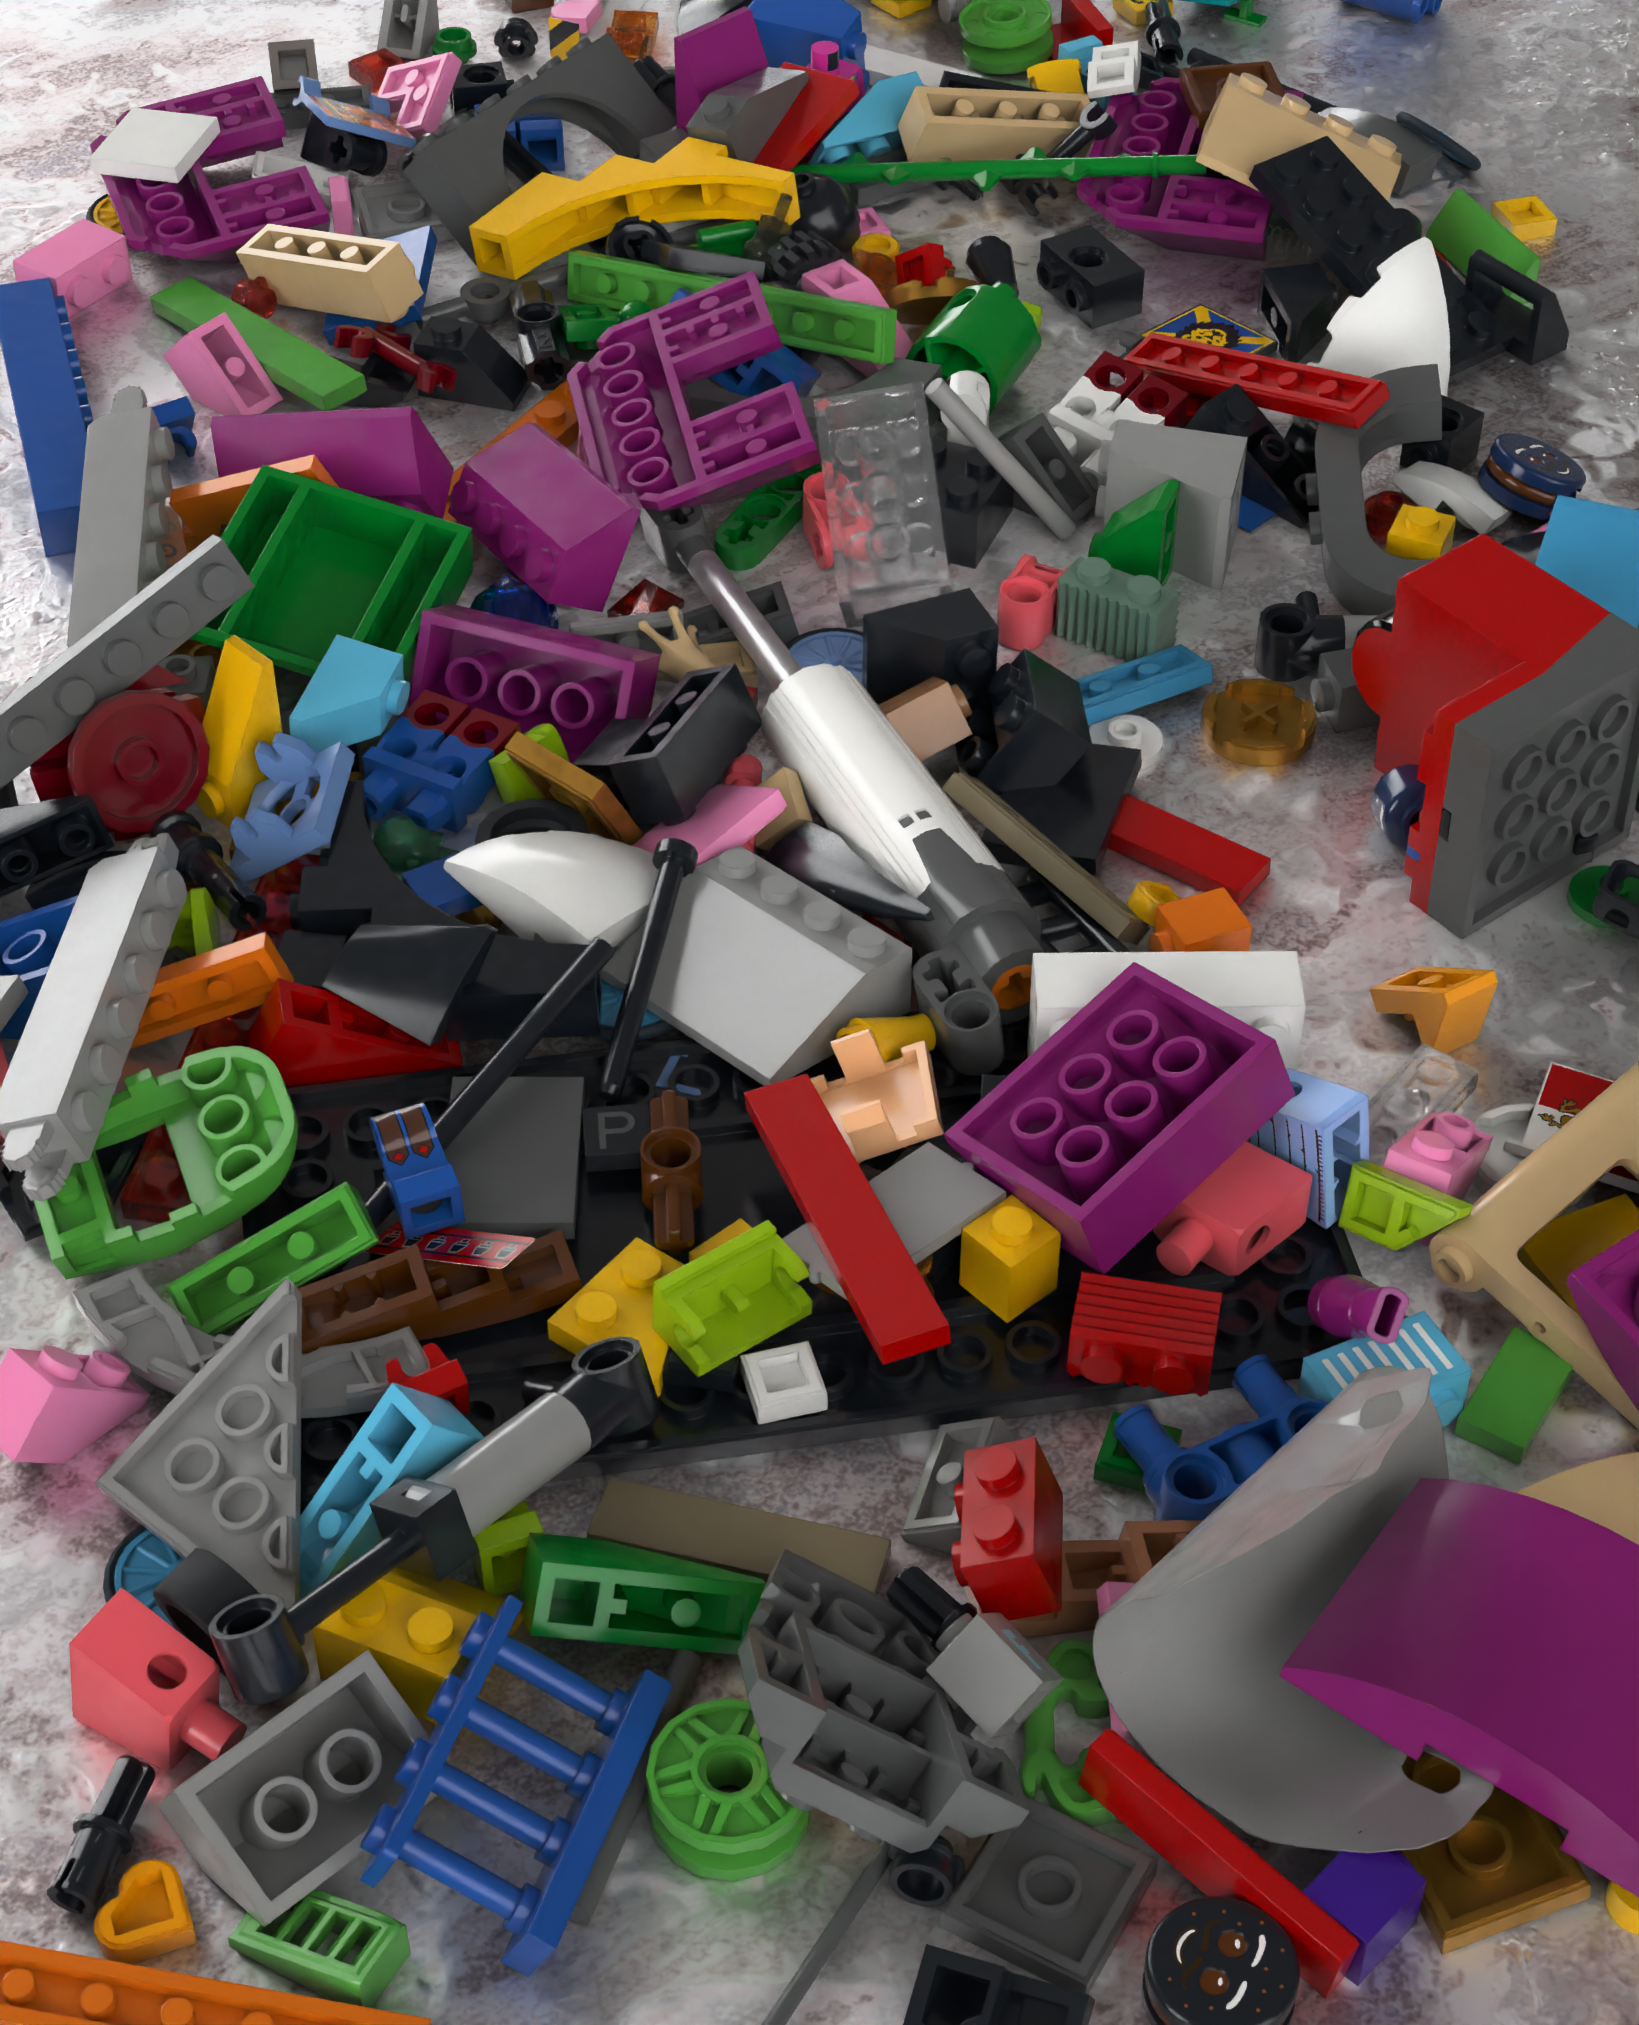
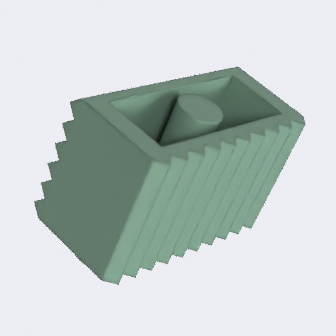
M1079 556L1058 578L1055 635L1056 637L1064 636L1066 641L1074 640L1076 645L1084 644L1086 648L1094 647L1096 652L1104 651L1106 656L1114 655L1115 659L1123 658L1126 663L1174 646L1177 639L1175 638L1178 630L1176 629L1178 623L1177 616L1179 614L1177 609L1180 604L1178 600L1181 593L1161 586L1159 580L1152 576H1134L1111 568L1109 562L1102 558H1084Z

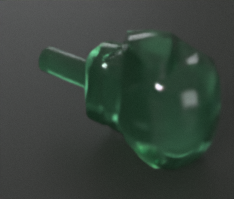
M395 813L382 821L373 836L375 847L395 875H401L404 872L461 852L443 847L445 833L416 825L404 813Z

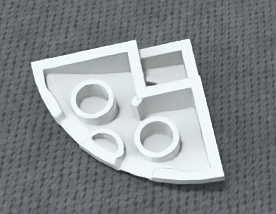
M1422 237L1397 251L1377 267V272L1381 278L1363 297L1349 296L1327 326V330L1332 335V340L1325 350L1319 363L1309 362L1307 365L1370 378L1398 368L1438 364L1441 395L1447 397L1450 374V332L1447 304L1432 241ZM1296 415L1292 416L1293 421L1296 420L1303 424H1306L1308 420L1314 424H1320L1318 420Z
M552 830L505 835L481 842L447 859L443 867L447 873L522 939L538 942L543 938L550 944L589 945L594 938L598 937L608 942L615 952L644 922L659 871L652 862L654 854L639 847L599 835Z

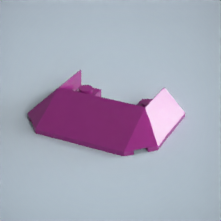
M262 76L139 107L142 109L217 117L221 132L179 183L100 174L123 233L126 236L129 248L187 260L237 264L240 263L236 252L267 224L329 232L330 228L329 213L305 165L214 190L209 185L202 168L251 156L256 151L266 152L284 147L282 137L287 136L284 121ZM130 110L125 111L116 120L117 125L129 113ZM100 135L90 144L92 154L108 136Z
M1164 77L1150 82L1149 91L1134 96L1132 92L1112 95L1106 112L1109 113L1118 127L1109 137L1094 141L1089 157H1116L1122 153H1128L1131 156H1152L1153 152H1158V155L1197 154L1203 130H1198L1179 87V78ZM1284 90L1285 93H1290L1303 99L1304 92ZM1158 175V179H1153V176L1082 177L1077 187V197L1118 228L1169 250L1265 261L1268 226L1274 207L1259 191L1236 180L1194 175Z
M754 270L607 328L596 341L600 349L588 364L578 361L567 374L590 468L637 507L663 511L723 502L824 462L793 381L696 419L686 388L687 385L783 348Z

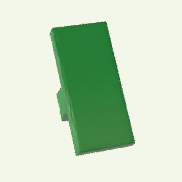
M1240 0L1239 9L1231 7L1224 13L1225 19L1258 28L1267 21V16L1252 13L1253 0Z

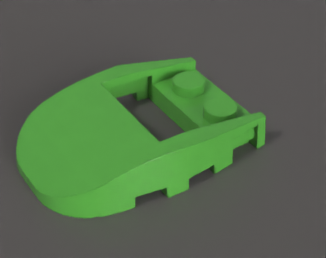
M244 1046L217 1047L186 1056L181 1069L154 1076L151 1069L147 1068L124 1078L127 1088L113 1095L103 1127L100 1129L89 1161L72 1165L68 1179L64 1180L65 1185L62 1186V1190L57 1192L56 1196H52L43 1202L34 1200L51 1260L66 1280L170 1257L241 1218L265 1201L278 1188L285 1178L295 1155L298 1139V1121L286 1084L277 1066L268 1056L258 1050ZM165 1124L192 1203L168 1213L169 1221L136 1232L131 1225L120 1228L96 1150L134 1138Z

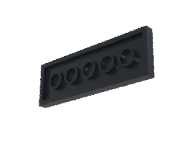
M1328 136L1254 165L1249 177L1250 182L1355 297H1363L1381 278L1377 272V267L1408 244L1421 238ZM1435 253L1447 304L1450 332L1449 377L1505 352L1513 337Z

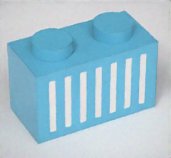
M1425 1311L1403 1319L1394 1343L1382 1344L1369 1338H1353L1303 1358L1298 1396H1306L1308 1399L1323 1400L1328 1403L1359 1374L1369 1369L1380 1366H1395L1406 1370L1420 1367L1430 1368L1433 1375L1430 1381L1429 1394L1437 1408L1443 1428L1452 1423L1462 1412L1472 1371Z

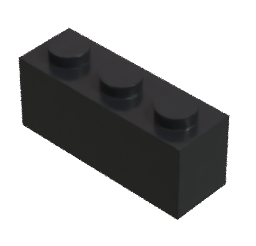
M736 663L687 672L608 763L609 769L637 825L663 822L666 826H672L689 819L696 812V805L711 788L720 783L723 772L736 757L746 751L747 743L762 726L761 717Z

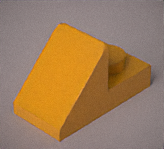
M1418 966L1370 988L1376 1012L1403 1014L1405 1020H1415L1425 1056L1428 1060H1435L1478 1038L1498 981L1494 970Z

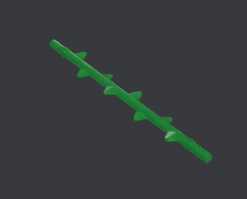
M1032 147L1020 159L952 161L950 158H942L938 161L869 163L862 152H854L842 164L796 165L790 172L823 174L833 177L841 183L887 182L892 186L902 182L973 180L981 191L987 192L1001 179L1067 178L1070 181H1077L1082 177L1153 176V179H1158V175L1206 174L1207 167L1195 161L1197 154L1158 155V152H1153L1152 156H1131L1128 153H1122L1116 157L1047 158L1039 147Z

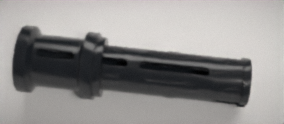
M182 810L171 811L162 815L154 823L150 830L149 838H154L161 833H168L179 850L176 870L182 875L184 882L189 885H197L199 888L205 887L210 893L214 904L228 918V921L235 929L240 931H250L253 929L251 923L244 917L246 914H249L258 925L263 922L267 912L265 901L258 894L254 893L224 862L222 846L212 835L202 831L201 824L192 814Z

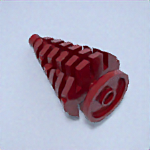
M155 665L123 692L100 701L80 721L78 727L30 765V777L40 802L90 794L108 833L111 834L115 841L131 840L150 832L154 823L162 815L171 811H186L196 801L208 776L210 747L202 726L206 711L201 697L192 694L176 696L174 690L163 688L189 681Z

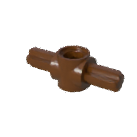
M668 1089L663 1090L662 1096L653 1098L649 1104L650 1133L644 1137L640 1146L642 1200L646 1208L653 1212L655 1246L658 1249L668 1250L669 1256H681L683 1249L691 1248L695 1243L694 1210L703 1201L702 1148L697 1135L690 1131L688 1100L686 1097L675 1096V1091Z

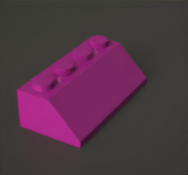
M413 407L212 417L210 427L219 478L260 468L262 465L268 466L315 454L339 488L441 519L444 517L454 468Z
M531 422L521 426L465 462L460 479L455 483L451 491V504L448 513L461 525L472 528V535L547 603L603 612L641 512L637 506L541 426Z
M447 604L422 610L408 708L427 689L468 704L470 712L476 707L520 723L522 734H525L537 725L549 723L559 733L569 762L573 764L611 719L648 718L652 709L661 654L455 604ZM436 712L437 725L447 720V715ZM485 730L486 743L494 740L497 734L493 731Z

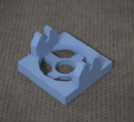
M282 732L274 734L272 746L264 741L257 743L254 753L259 770L268 779L255 785L245 819L243 820L238 816L233 818L230 827L236 847L229 867L245 883H249L331 841L355 753L340 741L316 753L302 739ZM320 783L316 796L311 798L315 785ZM292 797L291 802L284 807L279 815H276L277 804ZM305 808L300 818L290 826L293 818Z

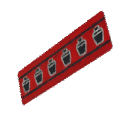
M396 1222L378 1236L380 1243L364 1252L389 1255L417 1244L424 1260L501 1269L506 1267L535 1239L533 1237L443 1228L406 1240L400 1222Z

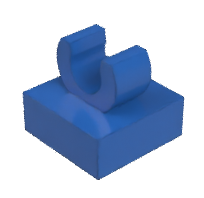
M185 396L152 407L160 427H168L173 442L183 446L188 457L194 456L197 440L192 432L196 413L188 397Z

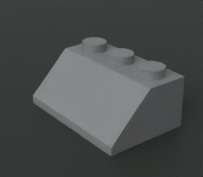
M367 1650L176 1787L157 1807L201 1870L265 1927L365 1851L360 1848V1845L377 1812L384 1803L395 1808L405 1786L394 1781V1777L406 1753L417 1737L428 1742L430 1736ZM430 1792L424 1806L438 1795Z

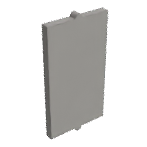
M927 1142L869 1181L870 1186L915 1265L960 1235L963 1227L1007 1198L1005 1190L974 1171L973 1163H961L930 1142ZM807 1223L783 1238L784 1242L804 1262L809 1271L811 1283H823L848 1301Z

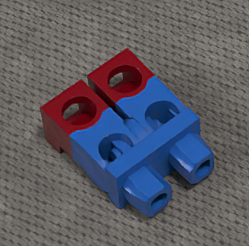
M425 689L381 738L377 746H371L362 756L365 771L363 784L370 819L378 822L393 809L401 812L403 827L411 835L428 840L440 828L458 834L467 824V815H471L479 809L488 791L496 784L488 761L506 750L505 746L517 731L521 733L520 723L476 707L470 712L468 704ZM436 712L447 715V720L437 725ZM485 730L495 732L497 737L491 742L486 743Z

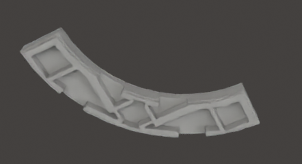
M139 1266L73 1291L78 1310L90 1330L112 1355L123 1360L130 1367L131 1371L155 1386L175 1395L189 1383L231 1338V1336L218 1334L214 1337L189 1324L187 1317L165 1301L151 1286ZM410 1326L357 1342L321 1346L315 1351L302 1354L301 1418L334 1417L374 1410L389 1388L386 1376V1363L395 1357L401 1364L403 1372L409 1376H415L427 1371L428 1368L424 1361L423 1349Z

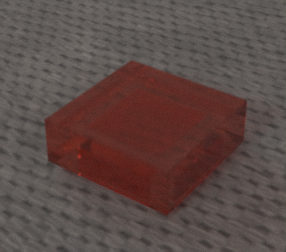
M382 48L349 61V76L361 85H370L371 92L377 93L381 88L388 67L406 62L386 48Z

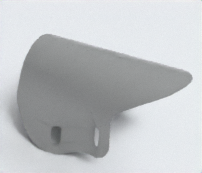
M1380 1366L1359 1374L1328 1405L1107 1609L1096 1623L1093 1635L1095 1668L1104 1693L1123 1725L1143 1750L1170 1778L1191 1795L1251 1836L1271 1843L1358 1853L1420 1849L1447 1839L1464 1828L1476 1811L1490 1797L1494 1784L1430 1745L1426 1747L1425 1752L1452 1763L1459 1768L1461 1774L1460 1784L1447 1793L1439 1794L1411 1781L1402 1769V1765L1408 1755L1279 1676L1286 1661L1419 1479H1449L1443 1427L1437 1408L1429 1394L1430 1381L1433 1375L1430 1368L1420 1367L1406 1370L1395 1366Z

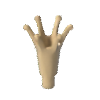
M674 605L669 608L668 613L676 630L677 640L669 641L644 620L639 622L638 628L653 639L662 650L656 681L678 684L689 671L717 666L701 651L695 635L697 632L695 625H689L685 630L679 617L680 610Z

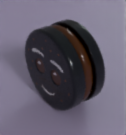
M1205 1897L1186 1902L1163 1917L1149 1939L1141 1989L1146 2016L1151 2025H1290L1300 1981L1298 1955L1285 1929L1265 1911L1250 1903L1227 1897Z

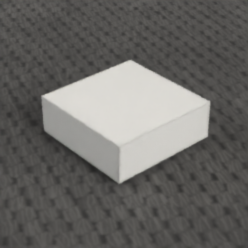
M809 1341L740 1355V1372L758 1425L828 1410V1393Z

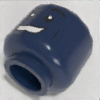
M1416 764L1395 767L1383 775L1373 788L1370 800L1374 820L1390 842L1407 851L1410 826L1419 821L1426 787L1424 783L1417 779L1419 765Z

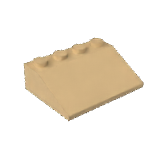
M1232 73L1229 74L1205 123L1196 162L1259 191L1249 180L1254 165L1328 136L1389 202L1401 168L1402 154L1396 152L1397 146L1393 142L1376 134H1372L1370 139L1352 131L1354 128L1352 123L1338 115L1328 114L1327 118L1309 110L1311 105L1307 101L1296 95L1285 93L1284 97L1274 94L1266 90L1268 86L1266 82L1252 74L1242 73L1240 77Z

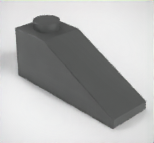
M766 67L709 93L686 125L689 136L727 145L729 158L753 163L810 79L807 71Z

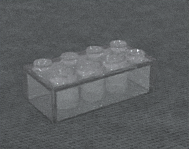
M923 381L813 399L838 601L846 627L863 626L864 614L954 592L930 412Z

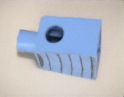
M1287 1068L1286 1070L1295 1096L1256 1131L1247 1142L1313 1175L1306 1217L1319 1226L1328 1229L1340 1218L1352 1163L1364 1159L1370 1161L1368 1095Z

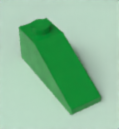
M530 1532L518 1599L523 1602L520 1612L531 1636L738 1655L739 1646L745 1637L750 1620L756 1611L766 1583L761 1578L606 1540Z

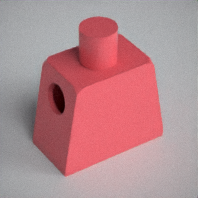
M1246 1141L1154 1227L1153 1232L1161 1240V1243L1156 1248V1254L1160 1263L1168 1271L1179 1276L1188 1275L1200 1261L1227 1276L1240 1275L1306 1222L1313 1175Z
M120 1588L69 1643L73 1717L160 1769L171 1770L175 1768L192 1748L214 1761L243 1740L247 1729L246 1724L219 1707L220 1667L215 1660L124 1589Z

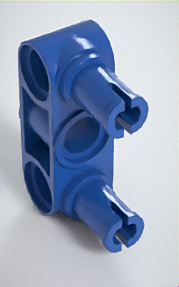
M1259 1354L1252 1356L1239 1365L1233 1375L1235 1379L1232 1380L1233 1387L1237 1392L1241 1393L1256 1412L1259 1419L1237 1424L1219 1436L1188 1449L1179 1447L1153 1415L1148 1405L1140 1404L1126 1410L1118 1417L1114 1424L1116 1429L1113 1430V1435L1123 1445L1144 1474L1142 1482L1145 1487V1493L1155 1506L1153 1521L1204 1520L1329 1403L1323 1400L1308 1399L1306 1396H1298L1271 1365L1268 1357Z

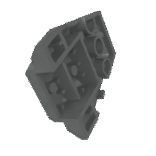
M785 1548L772 1568L756 1611L750 1620L745 1637L738 1649L748 1700L758 1734L762 1736V1745L774 1789L787 1802L801 1810L812 1811L816 1808L844 1821L852 1832L868 1842L880 1843L883 1840L909 1853L929 1849L946 1825L970 1838L1019 1827L1029 1814L1030 1809L1015 1766L1003 1749L996 1747L992 1749L973 1739L970 1733H972L977 1724L959 1705L954 1710L946 1698L944 1689L926 1671L939 1656L937 1650L930 1645L931 1641L927 1635L889 1600Z

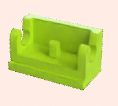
M766 1220L654 1281L652 1328L697 1377H700L812 1314L813 1301L805 1290L797 1284L810 1276L809 1271L801 1258L776 1233V1227L769 1220Z

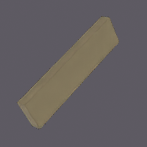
M954 772L942 787L943 791L1115 938L1138 945L1150 930L1149 924L1140 919L1129 906L980 780L961 772Z
M609 1477L587 1531V1538L606 1540L761 1578L765 1583H767L775 1562L786 1548L877 1595L879 1594L891 1556V1539L613 1477Z

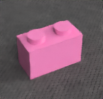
M84 218L13 260L17 282L50 278L54 297L64 295L68 319L133 279L126 236Z

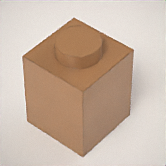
M934 676L878 705L920 761L972 735L965 719L971 716L972 712L964 693L957 684L950 686L947 681Z

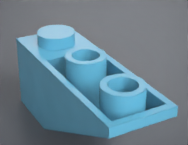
M917 71L878 80L823 140L807 165L842 164L854 152H862L867 159L903 148L897 125L915 86H924Z

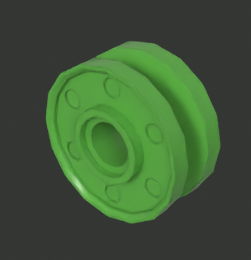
M973 0L959 13L960 33L964 37L962 39V59L970 68L979 72L996 75L1024 72L1033 65L1046 62L1054 52L1053 32L1050 30L1052 26L1051 5L1046 0Z
M723 1698L695 1704L668 1721L651 1745L646 1770V1785L648 1789L647 1813L655 1841L673 1863L702 1878L733 1882L765 1875L793 1855L807 1834L811 1811L801 1810L793 1806L774 1789L762 1745V1736L758 1734L749 1701ZM733 1785L742 1788V1790L727 1793L721 1792L717 1788Z

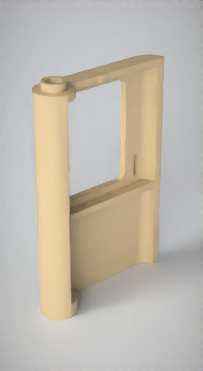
M1638 1061L1472 1204L1473 1207L1469 1216L1446 1226L1430 1241L1429 1253L1433 1271L1444 1284L1464 1292H1477L1483 1287L1523 1323L1536 1339L1542 1341L1556 1355L1572 1365V1369L1639 1430V1412L1606 1363L1584 1320L1519 1261L1517 1252L1612 1168L1623 1166L1639 1180Z

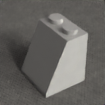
M1118 420L1112 441L1103 440L1099 454L1098 472L1107 473L1106 485H1100L1098 489L1095 517L1104 518L1103 531L1112 514L1169 479L1180 481L1172 571L1209 588L1222 590L1238 529L1248 437Z

